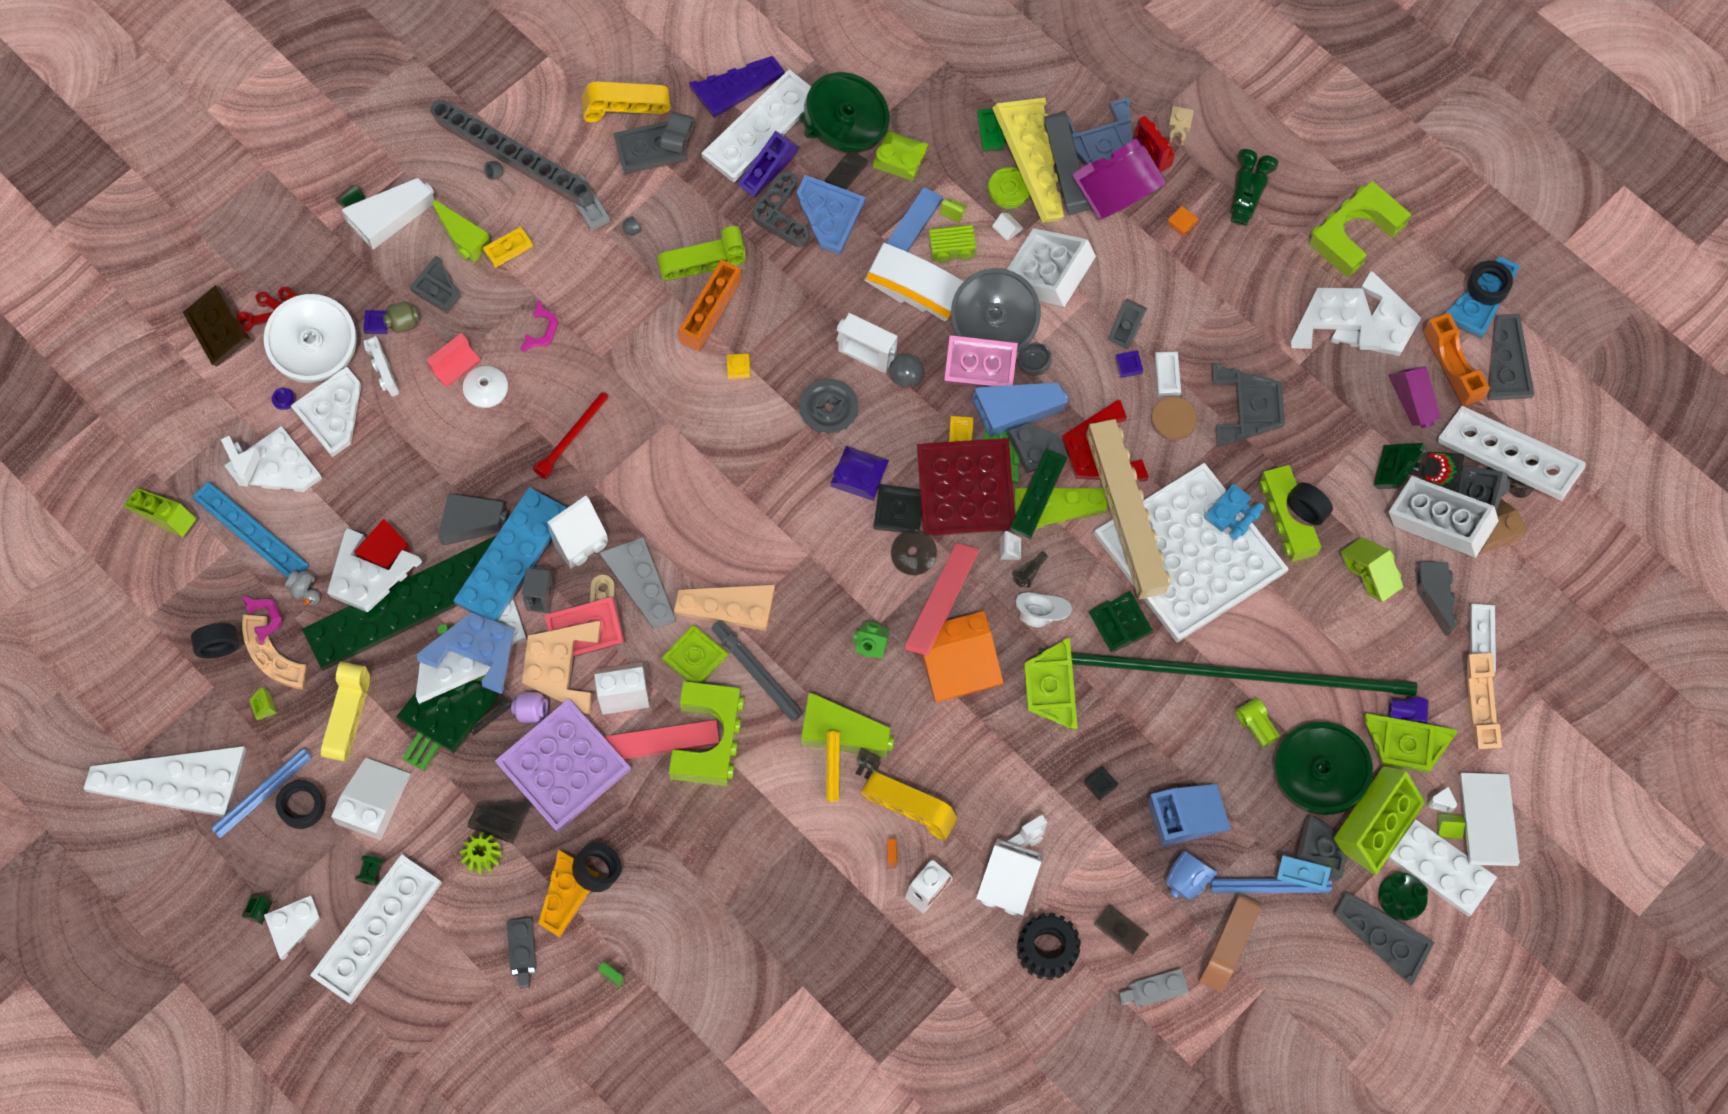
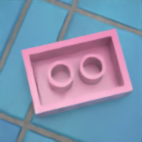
M950 335L944 384L969 387L1013 385L1018 343Z

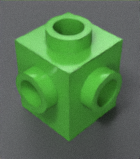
M863 622L860 630L856 629L854 633L853 643H856L855 652L860 653L864 657L883 659L890 628L880 626L876 622Z

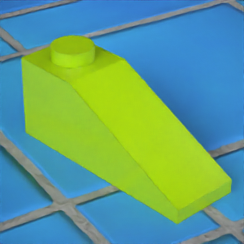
M434 200L432 204L435 214L455 247L457 254L462 259H469L475 263L483 254V247L491 243L488 233Z

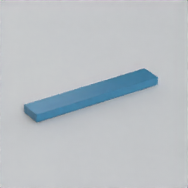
M209 481L192 496L196 503L287 579L293 570L301 572L309 568V565Z

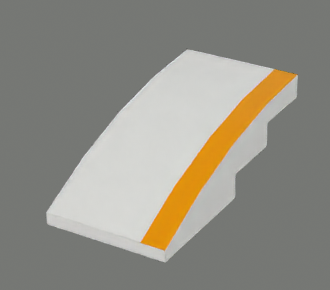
M886 243L882 244L864 281L898 302L902 303L905 301L921 312L927 310L944 322L949 319L954 295L959 286L964 282L938 266Z

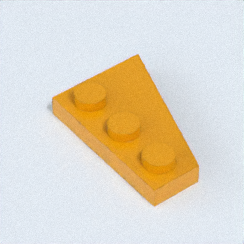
M558 850L554 871H552L551 882L538 923L540 927L558 938H561L591 892L581 887L575 880L572 872L574 858ZM585 866L592 876L600 878L599 873Z

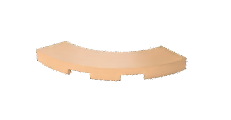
M243 615V638L255 664L274 681L288 687L304 690L307 665L290 661L279 654L273 647L269 635L265 638L263 644H259L258 635L255 634L254 628L268 625L267 616Z

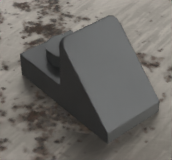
M1127 298L1108 340L1128 349L1142 325L1141 321L1147 308Z

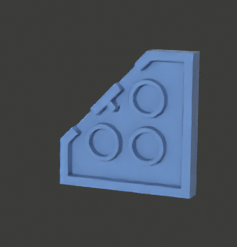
M805 175L796 192L801 208L820 248L841 255L866 202V197Z

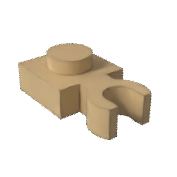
M1173 106L1168 129H1172L1169 135V142L1172 143L1173 137L1178 136L1181 138L1180 144H1184L1186 139L1185 132H1190L1194 110Z

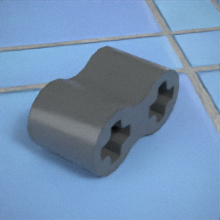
M672 111L667 127L662 135L661 149L683 154L693 129L694 117Z

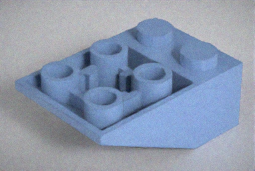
M1217 784L1165 790L1151 794L1147 801L1161 847L1231 830Z

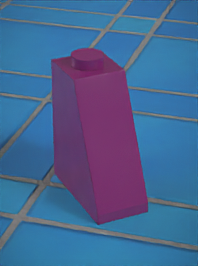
M1426 366L1407 368L1389 374L1390 381L1412 426L1421 425V428L1435 425V420L1441 419Z

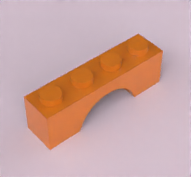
M1450 312L1430 319L1423 332L1462 406L1465 407L1484 400L1490 387L1481 370L1474 369L1467 362L1460 345V331Z

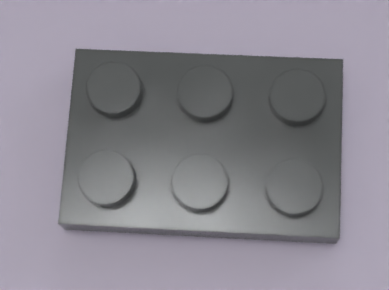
M668 121L613 133L623 174L687 161L686 150L683 154L661 149L660 147L662 135Z

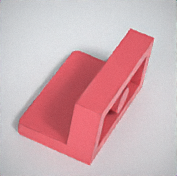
M462 333L426 360L429 370L445 387L450 386L481 361L480 357L470 348L467 338Z

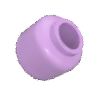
M521 692L516 700L512 701V714H515L517 720L521 723H540L548 715V700L541 693Z

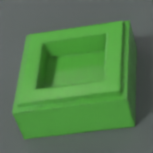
M602 962L598 968L599 974L620 988L624 983L623 975L607 963Z

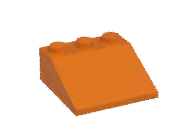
M984 611L945 621L929 655L920 654L935 703L1003 685L992 634Z

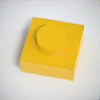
M749 354L727 355L728 379L750 378Z

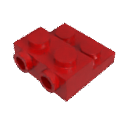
M1146 115L1139 118L1134 139H1141L1158 169L1162 172L1172 166L1175 156L1174 150L1170 146L1169 141L1161 136L1153 121H1150Z

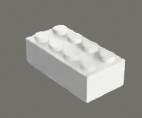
M1411 476L1389 511L1394 527L1475 558L1499 521L1493 505Z

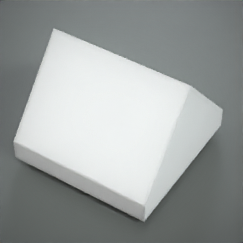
M1001 213L992 226L1006 242L1023 230V227L1009 213Z
M1005 531L1000 537V560H1020L1021 538L1009 531Z
M1449 787L1435 795L1428 802L1427 807L1451 814L1456 808L1457 802Z

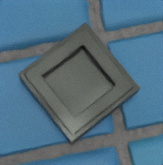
M1103 766L1084 781V784L1099 801L1118 787V783Z

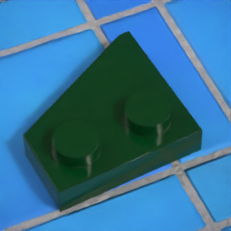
M1424 443L1384 445L1374 486L1377 489L1399 488L1425 453L1427 447Z

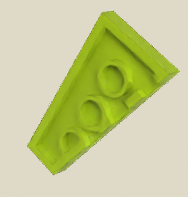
M1028 488L1014 489L1015 516ZM1054 488L1036 529L1053 523H1065L1066 520L1082 519L1107 513V499L1103 488Z

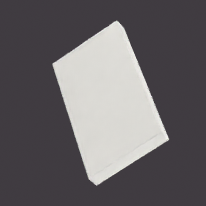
M1461 773L1459 780L1463 816L1466 822L1465 834L1469 865L1518 866L1520 861L1509 774Z

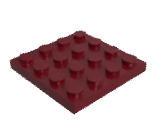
M1009 438L917 444L923 537L1010 531L1015 518Z

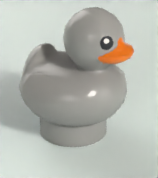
M293 570L284 584L285 587L289 588L291 596L296 599L303 597L304 606L316 605L320 601L318 591L314 589L308 590L310 584L315 582L314 576L309 571L297 572Z

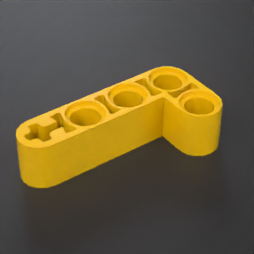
M597 81L591 82L586 86L581 98L583 119L590 123L600 121L605 111L665 114L671 110L669 90L664 85Z
M872 772L860 792L867 800L925 825L930 834L944 841L947 840L958 820L953 809L947 803L877 772Z

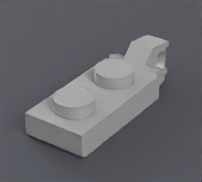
M1182 969L1136 981L1129 985L1130 990L1119 993L1118 998L1121 1005L1134 1002L1135 1007L1141 1006L1142 1008L1187 995L1189 990Z

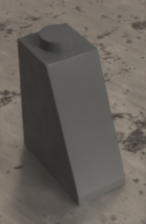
M448 493L438 535L441 545H450L499 533L503 524L508 519V511H506L504 503L500 501Z

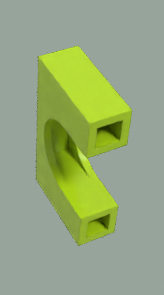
M1373 181L1367 186L1362 185L1356 191L1355 197L1346 199L1337 213L1333 211L1327 217L1326 223L1322 226L1320 224L1317 225L1311 232L1312 238L1309 245L1347 278L1364 264L1367 254L1346 235L1344 230L1346 222L1356 218L1370 220L1393 238L1407 225L1412 215Z
M683 681L680 699L681 711L707 714L716 718L723 726L724 734L720 743L707 752L697 753L672 750L669 769L671 780L728 786V779H733L735 765H731L732 756L737 755L738 742H734L735 733H740L741 719H737L738 711H743L745 697L741 696L740 688Z

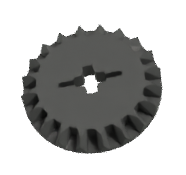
M836 379L818 380L809 385L802 393L799 402L800 415L804 423L810 426L811 430L815 429L819 433L825 432L828 435L833 432L839 433L841 430L847 429L851 423L853 424L858 413V399L851 387ZM826 403L833 406L832 411L829 412L828 409H823Z

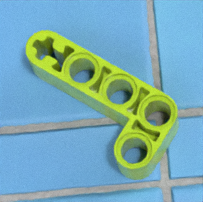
M737 226L724 228L720 233V240L659 254L656 259L662 280L670 281L714 271L721 259L735 266L744 263L746 254L740 228Z

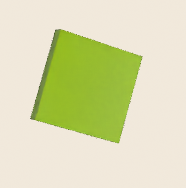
M692 625L662 657V661L687 682L703 684L729 655L695 625Z

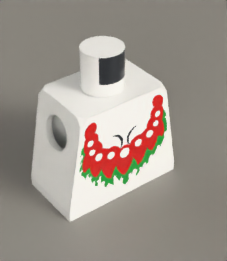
M931 860L910 884L905 899L924 914L952 882L953 878L939 864Z

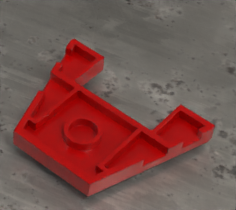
M1120 399L1062 436V441L1076 479L1100 480L1086 433L1089 424L1116 419L1117 423L1126 421L1127 416ZM1143 460L1130 462L1131 467H1134L1136 470L1137 480L1140 482L1148 481L1149 476Z

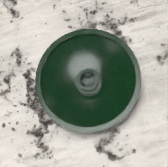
M847 72L826 74L814 82L805 98L804 113L810 129L822 142L832 148L845 152L865 151L879 143L887 131L890 120L887 102L881 92L863 77Z
M1313 722L1302 725L1289 733L1277 750L1275 778L1281 792L1293 805L1312 814L1334 815L1351 809L1365 796L1372 779L1373 764L1367 746L1353 731L1339 724Z

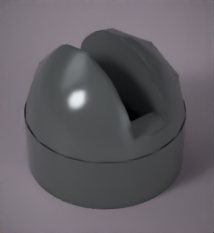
M498 161L486 162L484 166L486 177L488 179L501 177L503 166Z
M633 216L623 222L622 228L625 234L632 236L641 232Z

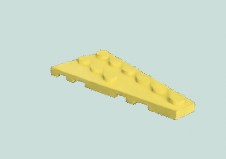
M1046 98L997 103L992 109L1042 223L1059 221L1064 215L1061 195L1056 187L1058 176L1057 173H1054L1053 165L1055 164V159L1044 116H1048V114H1045L1044 109Z

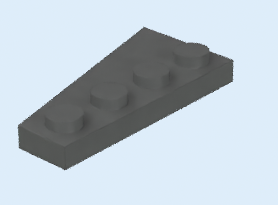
M1520 314L1497 315L1495 319L1488 401L1527 399L1534 396Z
M1347 892L1334 916L1410 986L1413 985L1435 942Z

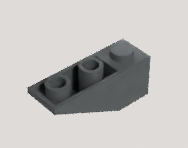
M1420 562L1415 570L1417 593L1444 635L1449 636L1457 626V616L1453 614L1452 608L1455 603V594L1451 592L1450 586L1453 582L1452 570H1449L1448 562Z

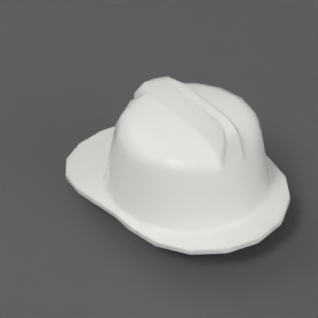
M1026 592L1018 595L1016 599V606L1020 611V620L1031 627H1044L1053 620L1065 619L1072 612L1071 604L1062 597Z

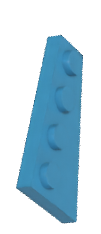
M1500 256L1496 261L1504 264L1510 270L1514 279L1520 266ZM1484 273L1477 280L1479 285L1488 292H1499L1503 288L1501 280L1493 274ZM1467 291L1444 314L1450 312L1457 327L1482 339L1500 303L1495 305L1481 304Z

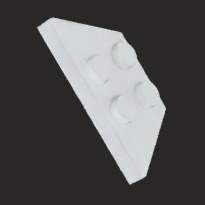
M451 651L447 652L437 669L420 662L416 698L420 704L485 675L490 666Z

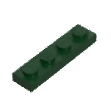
M1046 448L1012 522L1010 531L1031 540L1067 461L1066 456Z

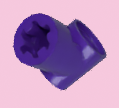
M1412 697L1407 700L1391 698L1388 707V717L1428 724L1429 700L1421 697Z

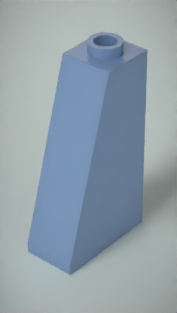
M1059 383L978 387L974 389L972 400L989 437L1027 423L1063 412L1068 403V396L1066 391L1061 389Z

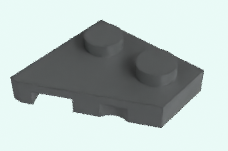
M437 256L432 259L410 286L411 292L446 314L460 298L459 292Z

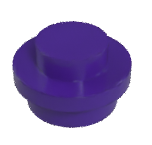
M278 388L272 395V403L279 410H287L295 403V395L290 389Z

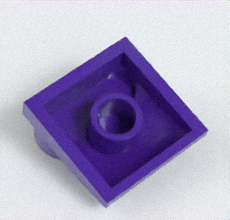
M846 446L838 466L834 470L831 487L874 501L889 460Z

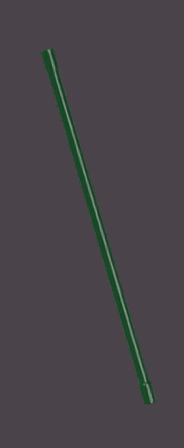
M1039 649L1038 655H1040L1047 649ZM1071 653L1072 665L1388 692L1397 695L1416 696L1417 682L1387 681Z

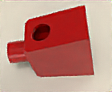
M383 519L354 552L357 558L390 570L402 550L411 553L408 543Z

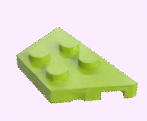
M1066 638L1024 663L1027 709L1030 713L1069 729L1077 730L1070 638Z
M1368 713L1364 716V721L1380 764L1390 767L1429 773L1457 734V730Z

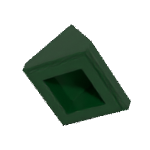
M351 185L335 198L343 208L366 199L357 185Z
M252 894L242 913V917L262 925L265 920L264 915L268 913L273 902L263 895Z

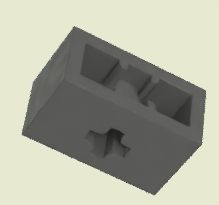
M539 566L533 567V569L526 568L522 589V598L526 610L550 613L554 593V584L550 571Z

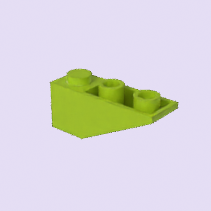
M136 488L124 505L126 509L180 537L185 536L196 520L180 503Z

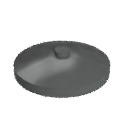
M1002 268L981 270L968 277L957 289L951 305V322L956 336L1018 343L1017 353L1032 341L1038 330L1041 318L1040 302L1032 285L1021 275Z

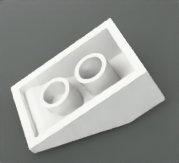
M584 496L547 522L554 548L570 569L574 566L582 565L588 556L594 552L602 551L608 543L607 534L587 496Z
M365 758L341 794L331 816L332 819L339 826L381 841L409 780L410 773Z

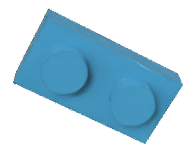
M1283 854L1277 879L1326 891L1331 866Z

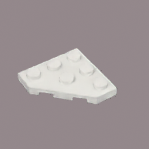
M347 366L291 405L292 410L332 458L351 445L362 387L359 380Z
M282 426L249 448L256 447L260 454V459L248 485L261 486L267 489L280 490L284 488L304 492L322 479L319 472ZM230 461L224 465L239 486H244L232 462Z

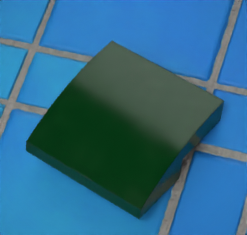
M1131 591L1111 602L1108 600L1089 611L1110 652L1124 648L1154 633Z

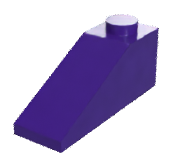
M775 130L738 185L750 195L756 197L789 164L800 146L786 135Z

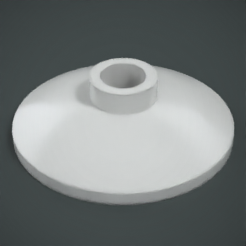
M481 366L473 369L463 381L465 398L469 403L479 408L496 406L505 398L508 392L506 376L502 371L492 366ZM482 382H488L485 386L480 385Z

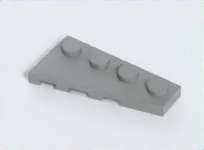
M643 537L600 552V557L606 562L613 575L619 580L626 593L632 598L653 630L675 622L673 612Z

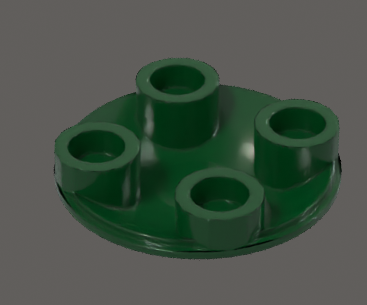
M1395 872L1387 877L1379 888L1378 897L1381 907L1389 916L1397 920L1408 921L1419 917L1424 912L1428 902L1427 887L1409 874Z

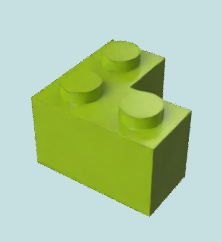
M1361 537L1341 551L1347 570L1362 578L1369 596L1383 602L1404 588L1401 581V573L1396 568L1394 562V554L1389 548Z

